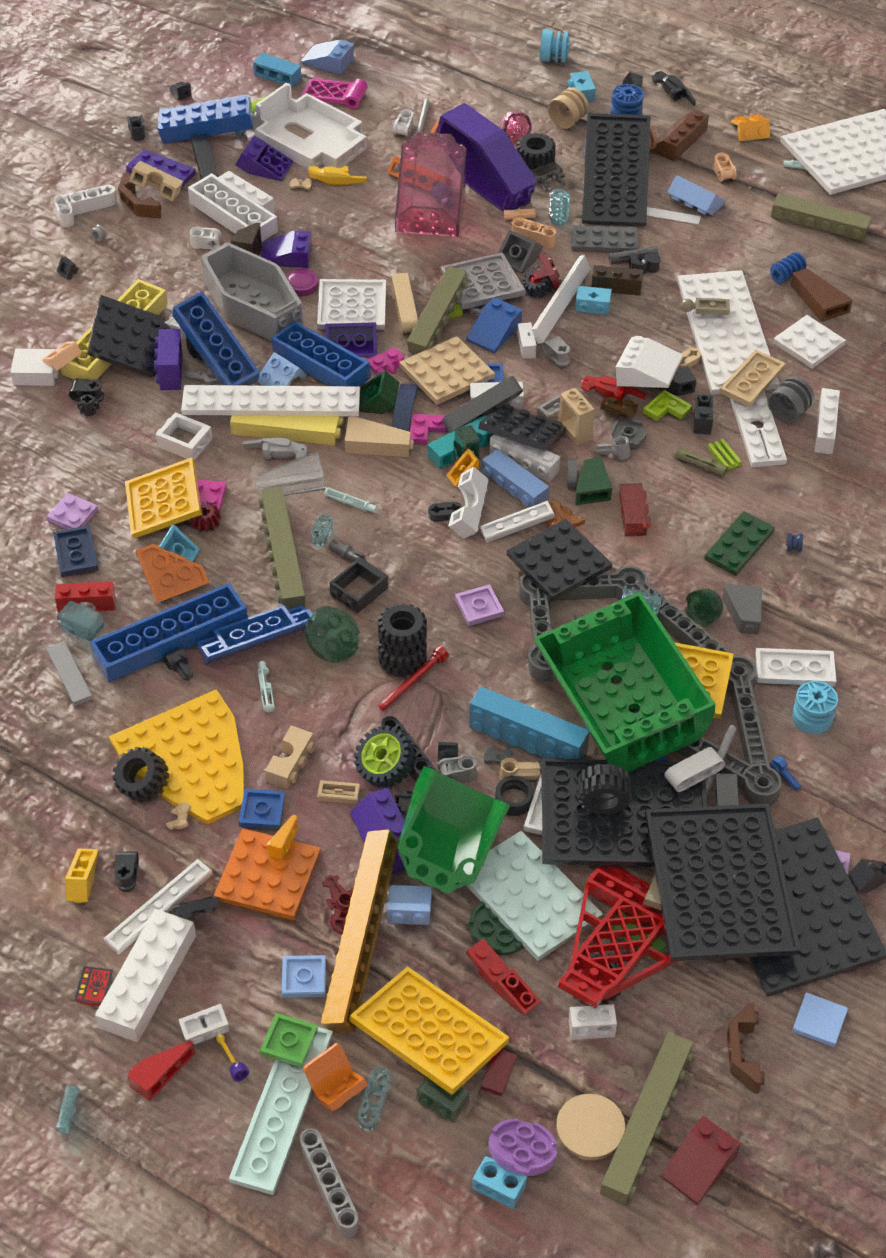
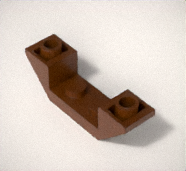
M126 172L123 173L118 186L120 201L137 217L161 218V204L152 197L142 201L133 195L136 193V184L129 182L130 176Z
M748 1003L728 1024L730 1073L754 1094H759L761 1085L765 1083L764 1071H760V1062H745L744 1051H740V1044H743V1033H753L755 1025L759 1023L758 1011L754 1010V1003Z

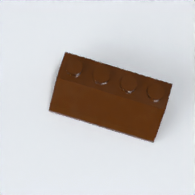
M694 110L682 116L657 139L656 147L650 151L670 160H677L707 131L709 115Z

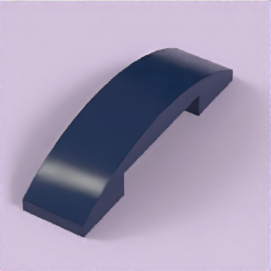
M400 384L394 408L392 427L410 431L411 416L418 385Z

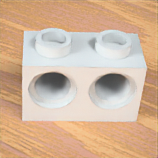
M221 1004L178 1019L185 1042L191 1040L194 1045L220 1034L230 1032Z
M614 1004L598 1005L596 1009L591 1006L570 1007L569 1028L571 1040L615 1037L617 1022Z

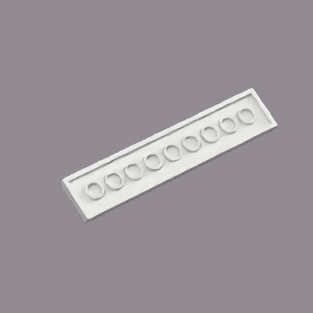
M184 385L181 411L182 415L359 416L360 387Z

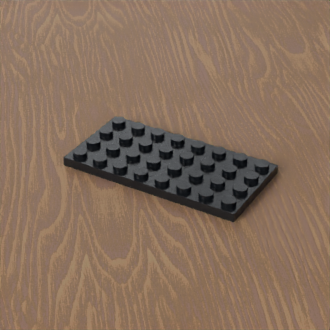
M587 114L582 224L646 227L651 116Z

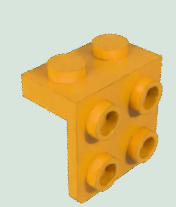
M754 114L750 115V118L737 116L735 120H731L732 124L738 125V141L770 138L769 119L764 118L763 115Z

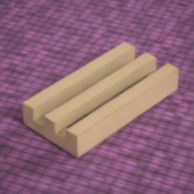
M320 780L317 801L358 805L360 784Z

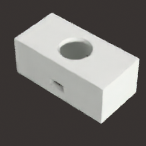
M531 322L518 323L517 338L522 359L536 358V342L531 330Z

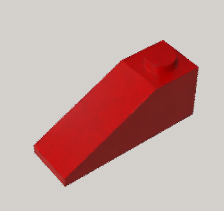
M191 1040L145 1058L138 1065H134L127 1075L130 1087L150 1101L194 1056V1043Z

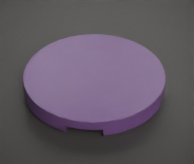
M518 1118L498 1123L491 1131L488 1142L489 1152L496 1163L502 1168L515 1174L534 1176L548 1171L554 1165L557 1157V1142L553 1135L542 1125L536 1122L531 1124L518 1121Z

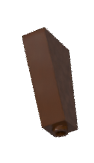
M807 268L792 273L790 286L821 322L850 313L853 300Z

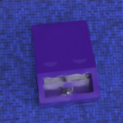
M254 135L235 165L248 174L282 181L294 161Z

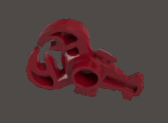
M330 875L322 882L323 887H329L332 897L326 899L327 905L330 910L335 908L331 916L330 927L334 932L342 935L354 888L350 887L346 891L337 883L339 877L337 875Z

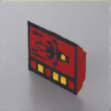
M83 966L74 1001L83 1005L100 1006L108 992L113 970Z

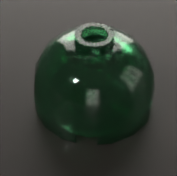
M701 588L689 593L686 597V614L697 625L700 624L702 627H707L717 622L721 617L724 607L723 601L717 592L709 588Z

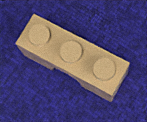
M139 161L134 166L129 182L142 188L147 185L158 188V195L172 202L179 195L183 184L182 180L142 161Z
M290 726L282 740L283 752L290 754V756L286 758L273 756L265 769L266 782L286 790L289 789L292 783L296 782L300 768H304L308 754L312 753L315 748L313 733L294 726Z

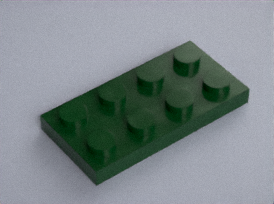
M743 511L705 554L704 560L737 576L774 533L775 527Z

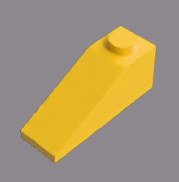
M99 849L77 850L65 878L66 901H73L74 903L88 902L92 892Z

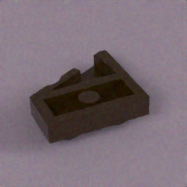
M604 397L600 409L615 416L624 414L627 416V421H632L638 410V405L629 400L623 402L615 397Z

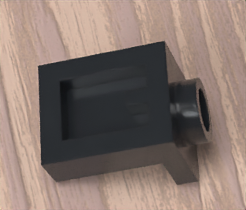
M182 81L169 86L170 92L178 101L192 96L189 82L184 83Z

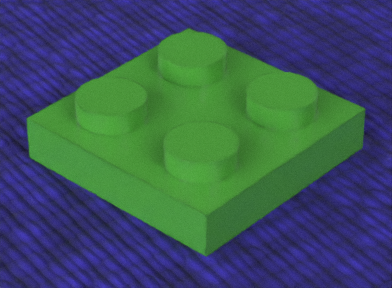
M276 1013L261 1046L260 1055L302 1068L318 1032V1025Z

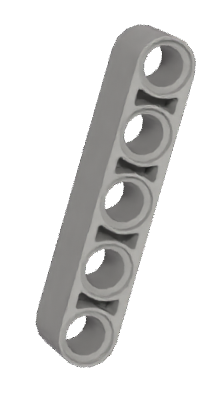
M306 1129L300 1136L302 1154L338 1232L343 1237H353L359 1229L358 1214L320 1133L315 1129ZM309 1141L316 1142V1144L311 1146L306 1143ZM320 1160L325 1162L323 1165L315 1164L317 1161ZM328 1180L334 1181L332 1185L324 1184ZM336 1200H342L344 1202L341 1205L333 1204V1202H335ZM346 1220L353 1221V1224L348 1226L342 1223Z

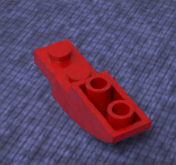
M484 938L467 950L466 955L479 969L478 974L503 1000L519 1013L525 1016L541 1003L540 999L513 968L510 970Z

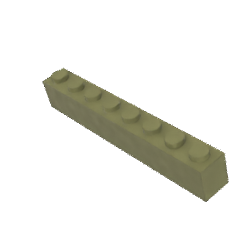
M283 487L262 489L258 502L259 508H263L261 511L262 522L266 521V524H263L264 534L269 536L266 537L267 548H271V551H268L269 560L274 562L271 565L272 575L277 577L274 579L275 590L279 589V593H277L278 604L284 605L287 610L300 605L305 607V594Z
M670 1032L667 1033L603 1179L601 1195L624 1205L627 1204L629 1197L634 1198L638 1185L635 1184L637 1178L642 1179L647 1166L644 1165L646 1158L650 1159L655 1146L652 1143L654 1138L659 1139L663 1126H660L663 1119H668L671 1111L669 1103L671 1100L675 1102L679 1088H676L678 1082L683 1083L687 1070L684 1068L687 1063L691 1064L695 1054L692 1051L693 1041Z

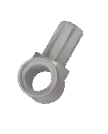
M625 436L614 438L612 444H597L595 447L596 454L598 455L612 454L618 460H625L631 456L629 439Z

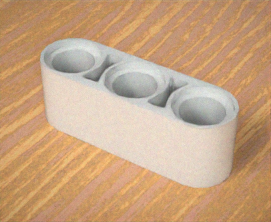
M708 747L670 767L665 772V778L677 792H681L721 771L725 766V762L712 747Z

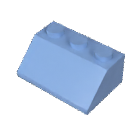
M678 175L675 176L667 191L675 201L683 200L685 201L684 205L690 208L695 206L698 208L697 211L704 215L706 213L714 214L726 202L718 195Z

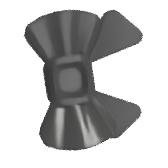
M491 746L484 755V763H501L505 758H512L513 752L506 748L503 754L496 753L495 748Z

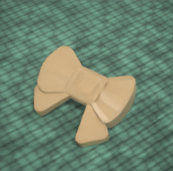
M294 178L290 182V189L304 188L309 191L311 190L312 180L306 178L304 182L301 179L298 182Z
M188 803L177 805L171 810L173 815L178 816L177 820L166 823V826L170 830L187 827V816L191 806Z

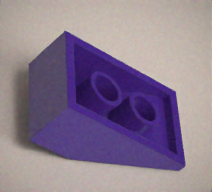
M292 231L264 241L261 257L276 263L279 267L308 268L312 250L311 231Z

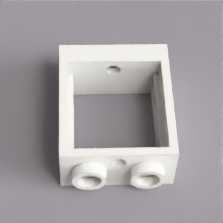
M175 412L171 418L167 419L164 426L157 431V447L186 459L192 458L195 460L212 440L211 426ZM178 427L195 434V437L188 444L170 437V435Z

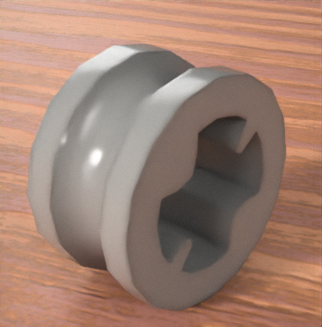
M96 225L90 230L91 236L96 241H101L107 235L106 230L101 225Z

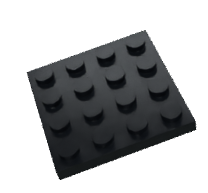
M101 295L98 300L86 355L152 377L155 371L154 360H157L155 359V348H158L156 347L155 337L159 336V329L164 328L165 318Z
M504 404L480 421L478 429L545 451L566 433L567 426L562 425L563 423L560 421H550L545 416H535L527 410H517L511 405Z
M567 519L507 550V556L551 601L612 569V563Z

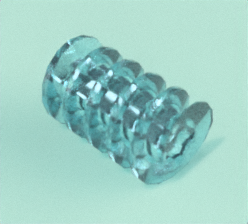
M554 189L550 192L549 218L554 225H564L569 220L570 195L563 189Z
M625 585L622 599L638 593L635 592V587L632 586L630 591H628L627 585ZM639 588L638 592H641L655 615H657L661 607L663 592L658 597L657 591L650 595V589H647L645 594H643L642 588Z

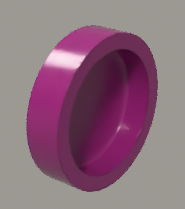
M295 269L286 275L297 296L311 295L318 288V277L316 273L309 269Z

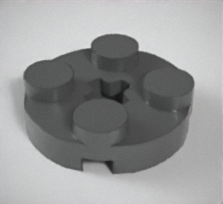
M624 418L619 423L616 421L611 428L612 441L616 437L625 436L629 439L630 449L636 450L646 440V427L644 428L642 426L643 423L636 419L627 421Z

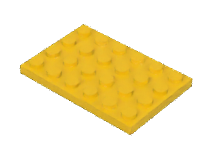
M406 967L354 1011L349 1019L352 1024L451 1095L509 1042V1036L409 967Z

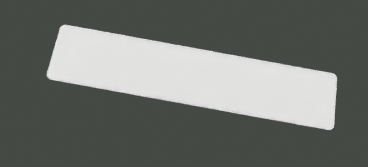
M647 207V216L699 224L701 216Z

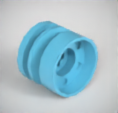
M543 29L540 62H550L552 56H555V63H558L560 56L561 63H566L570 49L569 32L565 31L564 37L561 38L562 32L559 31L556 38L554 37L553 30Z
M809 681L802 684L798 688L792 712V719L797 728L810 734H821L827 731L833 723L838 703L837 692L827 683L820 681Z

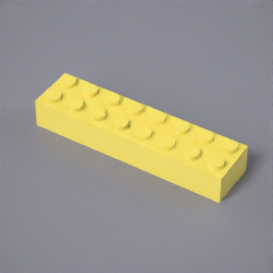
M139 279L117 300L159 315L168 305L165 289ZM92 326L77 341L82 353L61 368L62 375L71 379L97 380L112 364L86 355Z

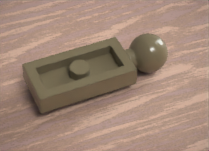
M696 298L695 302L691 299H684L681 302V309L684 312H690L695 309L696 314L729 315L730 299Z

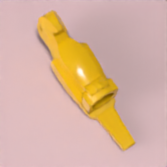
M309 166L308 168L310 178L320 180L326 185H350L367 182V177L352 176L348 174V166L341 168L328 166L322 169L319 166Z

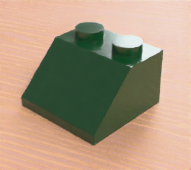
M383 371L363 384L360 389L359 412L384 414L387 411H391L395 407L400 382L387 371Z

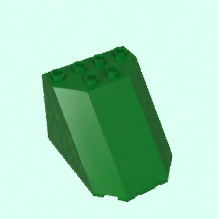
M424 766L415 784L398 844V850L407 875L414 879L417 878L421 882L431 887H436L445 893L475 883L510 805Z

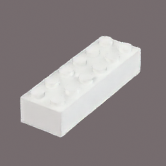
M212 173L188 187L189 203L236 234L237 230L257 222L261 226L262 242L278 232L276 215Z
M154 909L95 1014L98 1028L139 1042L196 937L194 922Z

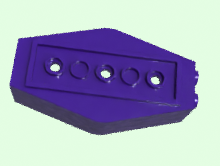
M466 103L440 116L435 137L469 188L503 213L504 210H516L530 203L537 180L507 134L500 127Z

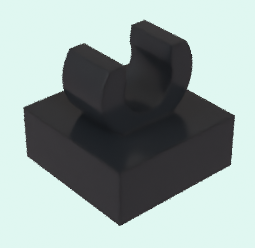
M61 257L56 272L65 279H72L73 274L78 273L79 267H76V264L67 257Z

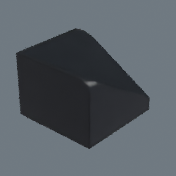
M629 72L623 79V84H632L641 88L643 76Z

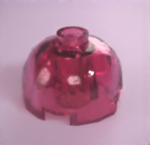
M512 110L503 116L500 128L507 134L511 142L516 143L519 138L531 132L532 122H530V118L524 112Z

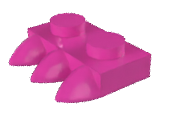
M394 347L366 359V361L370 363V369L375 375H379L385 370L395 374L396 367L400 368L399 362L404 360V356Z

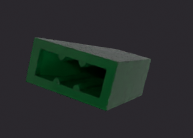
M602 457L585 459L576 489L575 505L611 501L612 486Z

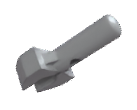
M210 369L206 374L190 371L186 373L187 378L203 380L205 385H217V379Z

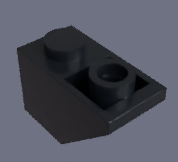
M688 366L677 369L668 388H655L662 391L666 390L677 396L695 392L696 379Z
M696 394L693 434L711 435L713 395Z
M862 858L847 875L859 892L869 893L886 883V863Z

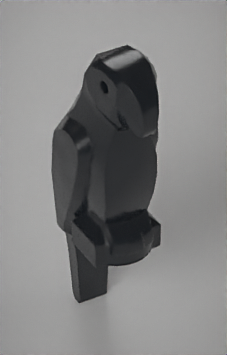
M663 71L655 72L652 75V81L654 83H661L664 91L670 95L673 101L680 100L683 97L693 106L696 105L695 98L676 76L668 75Z

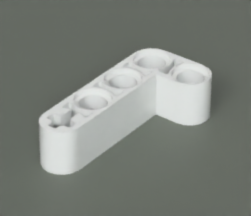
M112 185L58 196L54 199L56 215L63 227L74 225V215L111 207L117 203L115 187Z

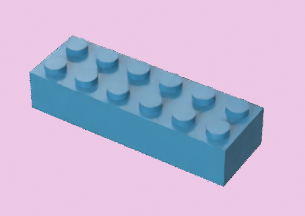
M484 687L479 688L470 702L469 727L477 732H482L494 739H499L513 747L521 748L530 754L543 758L585 759L587 756L589 731L585 728Z

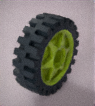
M379 726L378 730L375 728L371 729L372 734L368 732L364 734L366 739L361 738L359 740L361 746H356L358 753H354L356 769L372 785L387 788L388 785L391 787L395 786V782L401 783V777L406 779L408 776L406 772H411L413 769L410 765L415 763L413 758L416 756L413 750L415 749L414 745L403 732L395 727Z

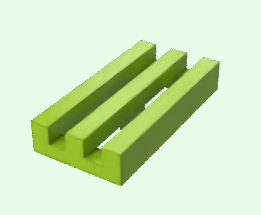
M720 439V442L715 441L713 445L711 443L708 444L707 449L719 464L728 466V470L741 466L742 461L724 439Z

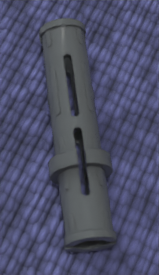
M639 247L636 250L609 253V263L629 261L628 255L630 253L637 254L640 260L644 259L647 252L659 255L658 247Z

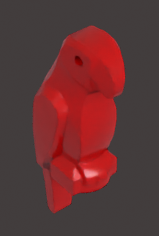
M586 376L581 383L583 391L590 392V390H595L604 397H615L619 401H622L624 396L628 394L646 399V393L632 386H617V380L609 376Z

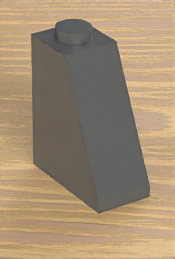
M724 584L722 599L740 633L759 634L762 587Z

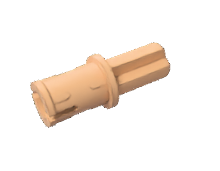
M534 208L504 210V221L515 218L527 219L536 217V210Z

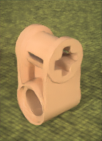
M725 153L716 154L713 170L719 182H723L726 179L735 180L737 172L729 156Z

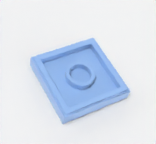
M326 955L283 956L282 998L326 997Z
M805 993L792 1032L835 1048L848 1008Z

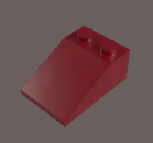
M702 1116L688 1133L660 1174V1177L698 1205L738 1156L741 1143L705 1116Z

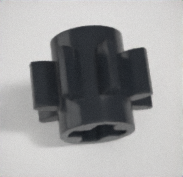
M84 395L80 397L81 402H77L80 414L85 416H93L96 414V409H100L97 398L92 395Z

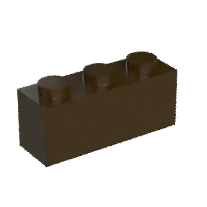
M594 265L591 287L611 289V293L641 296L643 270Z

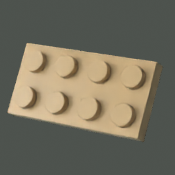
M755 349L721 386L719 393L750 407L785 369L786 363Z

